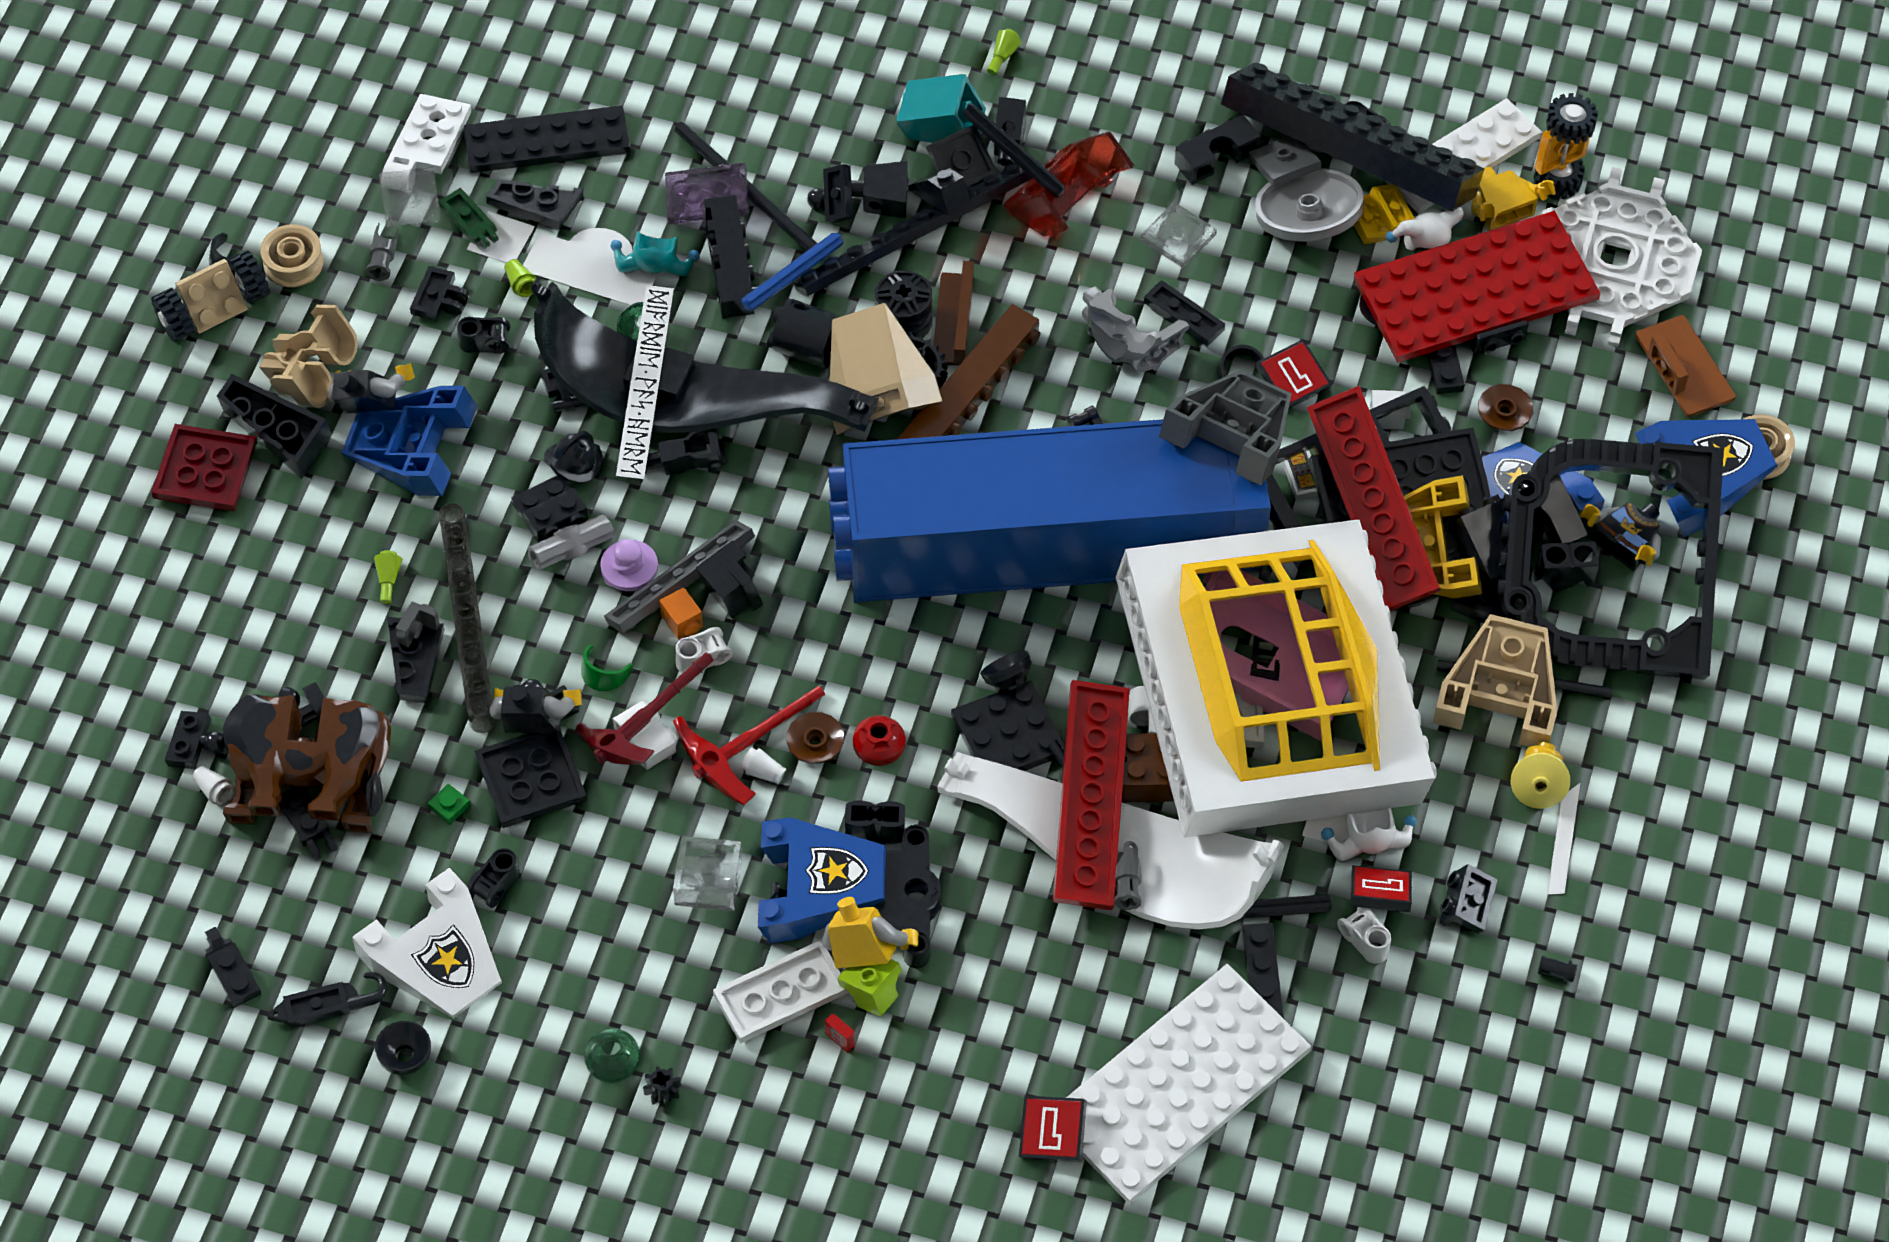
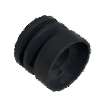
M909 270L895 271L883 277L875 289V306L886 303L906 333L911 331L914 337L921 333L923 339L932 327V287L928 280L920 274Z

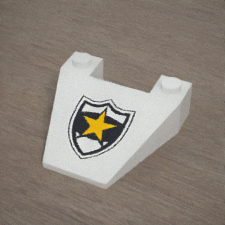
M448 868L426 884L429 903L436 909L432 914L397 939H394L377 919L352 938L356 954L372 972L379 973L387 982L454 1019L502 984L468 887Z

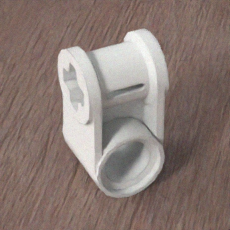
M712 627L701 633L679 640L676 644L677 669L683 673L692 665V662L697 661L705 652L709 653L714 660L706 668L727 662L732 657L733 652L729 646H726L722 638L723 632L721 628Z
M1358 907L1357 911L1348 918H1341L1337 921L1338 928L1344 938L1351 942L1368 962L1379 964L1388 958L1391 934L1375 917L1370 908ZM1372 943H1379L1382 946H1374Z

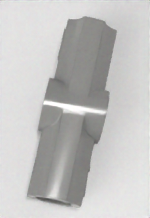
M600 515L580 525L575 524L560 529L554 533V536L529 546L528 556L536 570H541L563 559L569 560L588 552V548L613 538L614 529L607 517Z

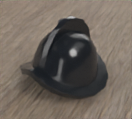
M587 431L568 434L560 439L558 444L549 447L544 453V462L550 466L557 476L565 481L581 483L590 481L598 476L603 464V455L600 446L594 443L593 436Z

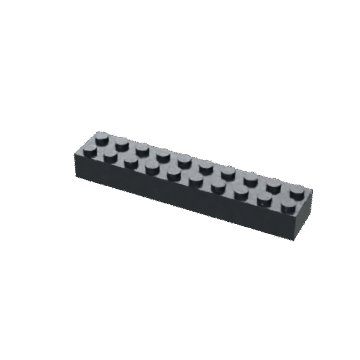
M1252 63L1228 76L1221 105L1449 211L1453 212L1476 197L1485 168L1476 165V162L1472 159L1461 158L1454 155L1450 149L1436 147L1430 144L1426 138L1412 136L1406 133V130L1402 127L1388 125L1382 122L1383 120L1380 117L1364 114L1356 106L1342 104L1336 101V98L1332 95L1318 93L1310 85L1299 84L1290 80V77L1286 74L1268 70L1264 64Z

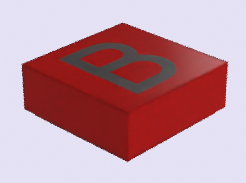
M831 1014L825 1020V1034L848 1053L855 1046V1031L835 1014Z

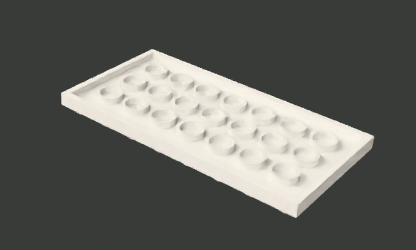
M1226 964L1066 1097L1087 1100L1082 1156L1130 1205L1311 1051V1045L1234 969Z

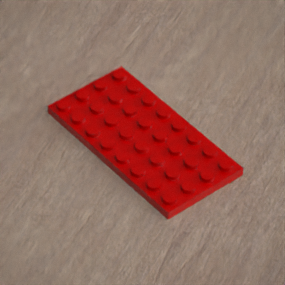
M1555 210L1354 272V281L1397 363L1475 339L1477 334L1524 320L1529 322L1599 300L1601 294Z

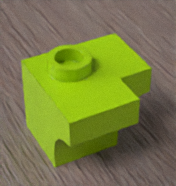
M890 959L887 964L847 967L837 980L839 985L853 996L857 1007L881 1017L899 996L896 990V982L902 968L899 962Z

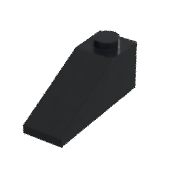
M951 168L929 174L908 185L909 191L947 216H951L971 205L964 177Z

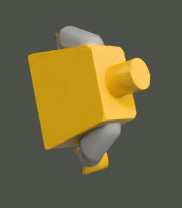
M845 897L837 903L839 911L835 913L832 921L826 925L822 939L823 947L832 951L834 965L837 969L887 964L897 946H900L901 950L908 949L909 945L918 946V931L915 929L897 930L881 917L876 908H858L853 897Z

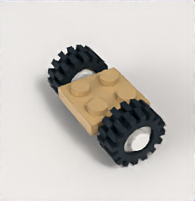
M246 250L227 259V261L222 259L176 282L175 285L180 296L171 287L151 297V304L155 314L158 316L159 322L162 324V328L164 331L166 330L168 337L175 342L195 332V330L200 334L248 310L244 300L246 299V302L251 304L269 295L270 288L256 258L253 257L249 250Z

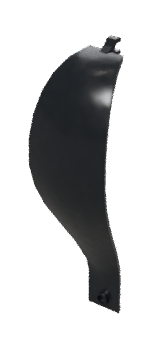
M536 277L531 286L532 292L539 301L534 312L535 340L545 365L557 381L579 401L608 418L624 423L630 387L624 386L623 380L635 356L637 341L592 319L566 299L557 284L551 282L548 288H545L540 284L541 278ZM694 360L676 401L657 395L652 431L664 433L700 432L773 416L806 413L823 416L865 432L879 398L817 377L733 368Z

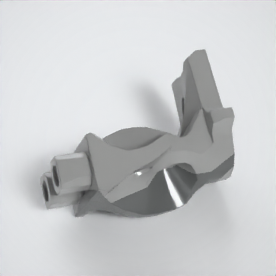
M1094 286L1083 293V301L1087 306L1082 310V317L1088 322L1087 333L1095 338L1101 351L1114 363L1128 362L1139 372L1151 369L1155 371L1168 356L1185 345L1183 335L1189 329V324L1186 321L1178 320L1158 333L1155 331L1142 333L1137 330L1133 316L1126 315L1115 307L1117 298L1111 288L1102 293Z

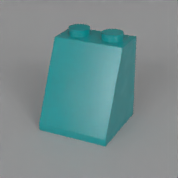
M966 74L910 80L902 95V104L896 120L898 127L902 129L907 139L934 143L973 125L963 114L964 109L969 104H974L984 114L986 107Z

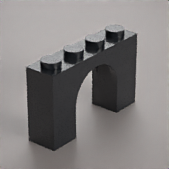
M1559 476L1551 480L1547 500L1538 511L1534 512L1549 542L1569 543L1588 535L1561 477ZM1524 484L1518 486V491L1522 496L1532 495V490L1529 486L1526 488ZM1499 494L1484 500L1485 506L1478 510L1473 505L1458 512L1460 518L1452 521L1468 558L1474 557L1479 566L1481 584L1503 574V568H1499L1500 551H1505V546L1500 536V523L1506 511H1503V498L1501 499Z

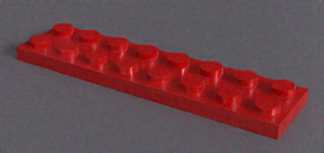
M1360 385L1308 406L1307 410L1350 520H1360L1362 530L1367 532V547L1369 554L1373 555L1375 559L1376 578L1381 581L1383 586L1382 598L1384 605L1388 606L1389 610L1392 611L1441 591Z
M1072 680L1070 683L1053 902L1104 910H1112L1114 907L1130 688Z

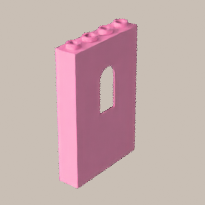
M1239 569L1249 586L1268 584ZM1228 570L1207 573L1203 581L1207 584L1205 586L1206 591L1238 588ZM1284 593L1210 602L1234 693L1240 695L1241 700L1253 706H1261L1263 711L1268 714L1316 708ZM1297 599L1304 622L1329 619L1327 614ZM1236 626L1278 647L1279 649L1269 667L1265 668L1257 664V668L1274 671L1275 660H1279V681L1251 676L1250 671L1253 661L1227 648L1221 640L1222 631L1227 627ZM1332 629L1306 632L1315 663L1340 660ZM1344 671L1318 674L1326 704L1328 706L1341 704L1349 691ZM1334 716L1329 717L1330 723L1333 720ZM1318 718L1287 722V724L1317 740H1322Z

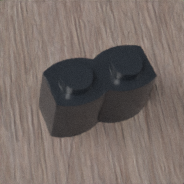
M862 800L846 803L845 834L869 841L875 840L883 844L902 843V835L905 830L904 804L886 801L875 805L874 803Z

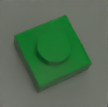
M449 783L428 802L429 809L449 825L471 806L470 800Z

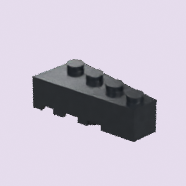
M736 195L704 199L706 236L722 319L754 314V311H746L741 303L742 298L757 287H752L751 281H754V271L752 264L748 265L747 259H750V250L748 243H744L746 230L744 221L741 222L737 197Z
M231 374L217 394L223 412L251 436H256L259 443L301 479H303L332 436L326 419L236 375Z

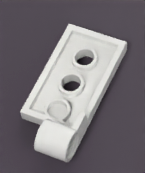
M420 94L384 166L381 180L382 187L410 193L414 187L416 169L442 174L464 129V125H466L471 114V104ZM434 119H441L438 122L432 121ZM425 137H432L429 140L423 139Z

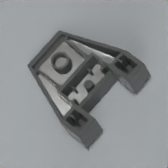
M1240 370L1179 396L1165 411L1159 437L1183 449L1196 436L1240 456L1235 473L1250 482L1262 485L1273 473L1292 393Z

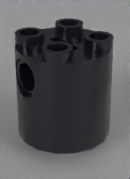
M788 299L783 308L778 306L774 312L773 322L776 324L774 331L768 337L767 347L821 369H826L831 365L832 319L841 316L795 299Z

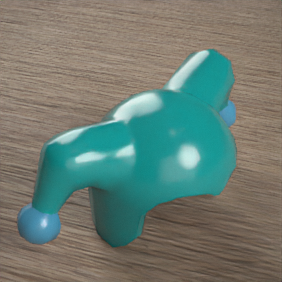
M639 231L636 232L633 252L627 256L621 251V241L613 240L610 245L614 251L616 267L622 273L642 269L652 274L666 272L676 276H686L694 261L700 258L697 250H690L688 258L681 261L676 256L678 237L671 239L646 236Z

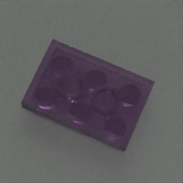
M745 162L665 172L666 211L669 224L705 220L704 199L736 195L739 215L749 214L747 168Z

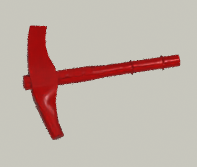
M817 686L721 748L696 734L688 726L683 716L675 718L673 724L693 763L691 768L695 777L701 778L703 776L723 794L745 805L756 793L735 776L727 760L752 745L783 722H787L789 718L809 705L812 706L814 702L825 696V692L820 686Z

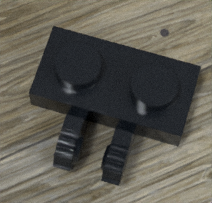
M428 266L410 306L411 315L437 321L442 309L448 314L459 316L463 313L465 307L457 301L467 302L471 294H469L468 290L453 285L456 279L455 272Z

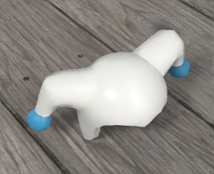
M1459 207L1453 212L1445 210L1439 214L1433 212L1423 213L1414 220L1402 221L1394 231L1386 234V239L1393 243L1397 241V237L1405 235L1404 243L1408 250H1415L1417 247L1432 249L1448 244L1451 241V228L1454 225H1461L1463 222V209Z
M1391 808L1357 814L1348 813L1347 825L1349 835L1342 843L1335 839L1334 831L1331 828H1324L1321 836L1327 841L1333 855L1339 861H1346L1362 852L1378 854L1386 849L1408 847L1412 840V829L1416 824V818L1412 815L1406 816L1403 830L1398 831L1395 827Z

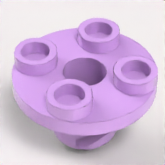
M622 539L611 545L601 558V573L605 584L622 591H639L655 578L658 571V561L654 550L649 545L637 540Z

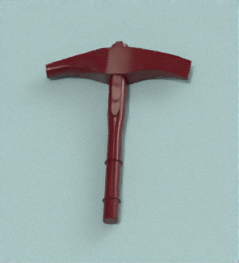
M705 652L697 661L692 662V665L674 682H670V685L647 706L638 710L619 729H591L585 724L579 723L575 729L576 733L593 751L595 758L600 764H604L606 761L623 765L644 764L652 756L654 750L636 746L629 741L651 721V718L674 696L680 694V691L697 675L703 673V670L714 661L712 656Z

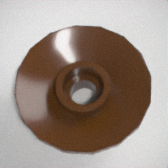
M1498 384L1489 387L1481 394L1478 401V413L1482 420L1490 427L1500 431H1514L1521 429L1529 423L1533 415V402L1529 395L1521 388L1511 384Z
M809 712L798 716L790 724L786 732V744L791 754L798 760L809 764H821L832 760L840 753L844 745V731L840 723L831 715L822 712ZM813 741H819L820 744L814 745V744H811V742H813Z

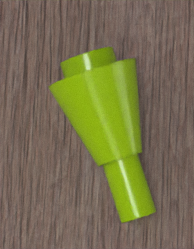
M1011 29L998 31L993 59L987 69L989 74L996 75L1002 63L1022 44L1017 32Z
M391 550L381 551L380 554L374 557L381 586L380 602L383 604L392 603V587L395 584L403 560L402 557Z

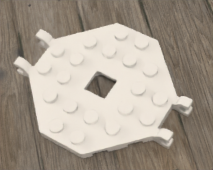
M1612 167L1608 183L1599 186L1598 190L1587 195L1582 193L1566 200L1564 205L1543 210L1542 214L1555 210L1601 293L1599 300L1567 309L1569 317L1565 334L1575 336L1580 317H1585L1612 324L1608 345L1618 347L1624 327L1689 299L1702 249L1697 243L1691 241L1686 234L1687 230L1676 215L1672 216L1666 208V202L1661 197L1664 179L1654 177L1651 191L1647 193L1619 186L1623 169ZM1604 244L1631 250L1627 265L1616 266L1605 263L1600 258Z

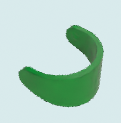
M589 644L584 650L581 676L587 686L598 691H610L621 686L630 676L634 665L629 663L618 671L597 669L588 661L594 649V646Z

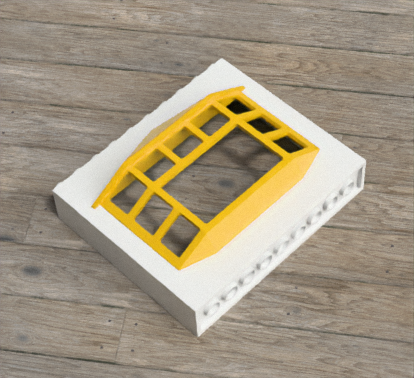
M1360 520L1125 549L1116 575V581L1184 838L1346 815L1348 813L1353 814L1422 804L1427 792H1429L1437 776L1436 766L1434 762H1430L1428 739L1422 734L1420 728L1421 715L1413 704V688L1406 680L1405 661L1398 653V637L1396 632L1391 629L1390 610L1388 606L1384 605L1382 598L1383 586L1381 581L1376 578L1375 559L1373 555L1369 554L1367 547L1368 535L1366 530H1362ZM1312 560L1316 578L1291 580L1281 564ZM1270 565L1279 582L1249 586L1239 569ZM1228 570L1238 588L1206 591L1197 574ZM1320 588L1329 619L1304 622L1294 591ZM1284 593L1316 708L1241 717L1210 602ZM1332 629L1340 660L1315 663L1306 632ZM1344 671L1352 703L1328 706L1325 702L1318 674ZM1356 713L1366 751L1335 756L1333 753L1329 717ZM1318 718L1320 721L1323 757L1292 762L1287 722ZM1275 724L1277 726L1281 762L1274 765L1249 768L1244 728Z

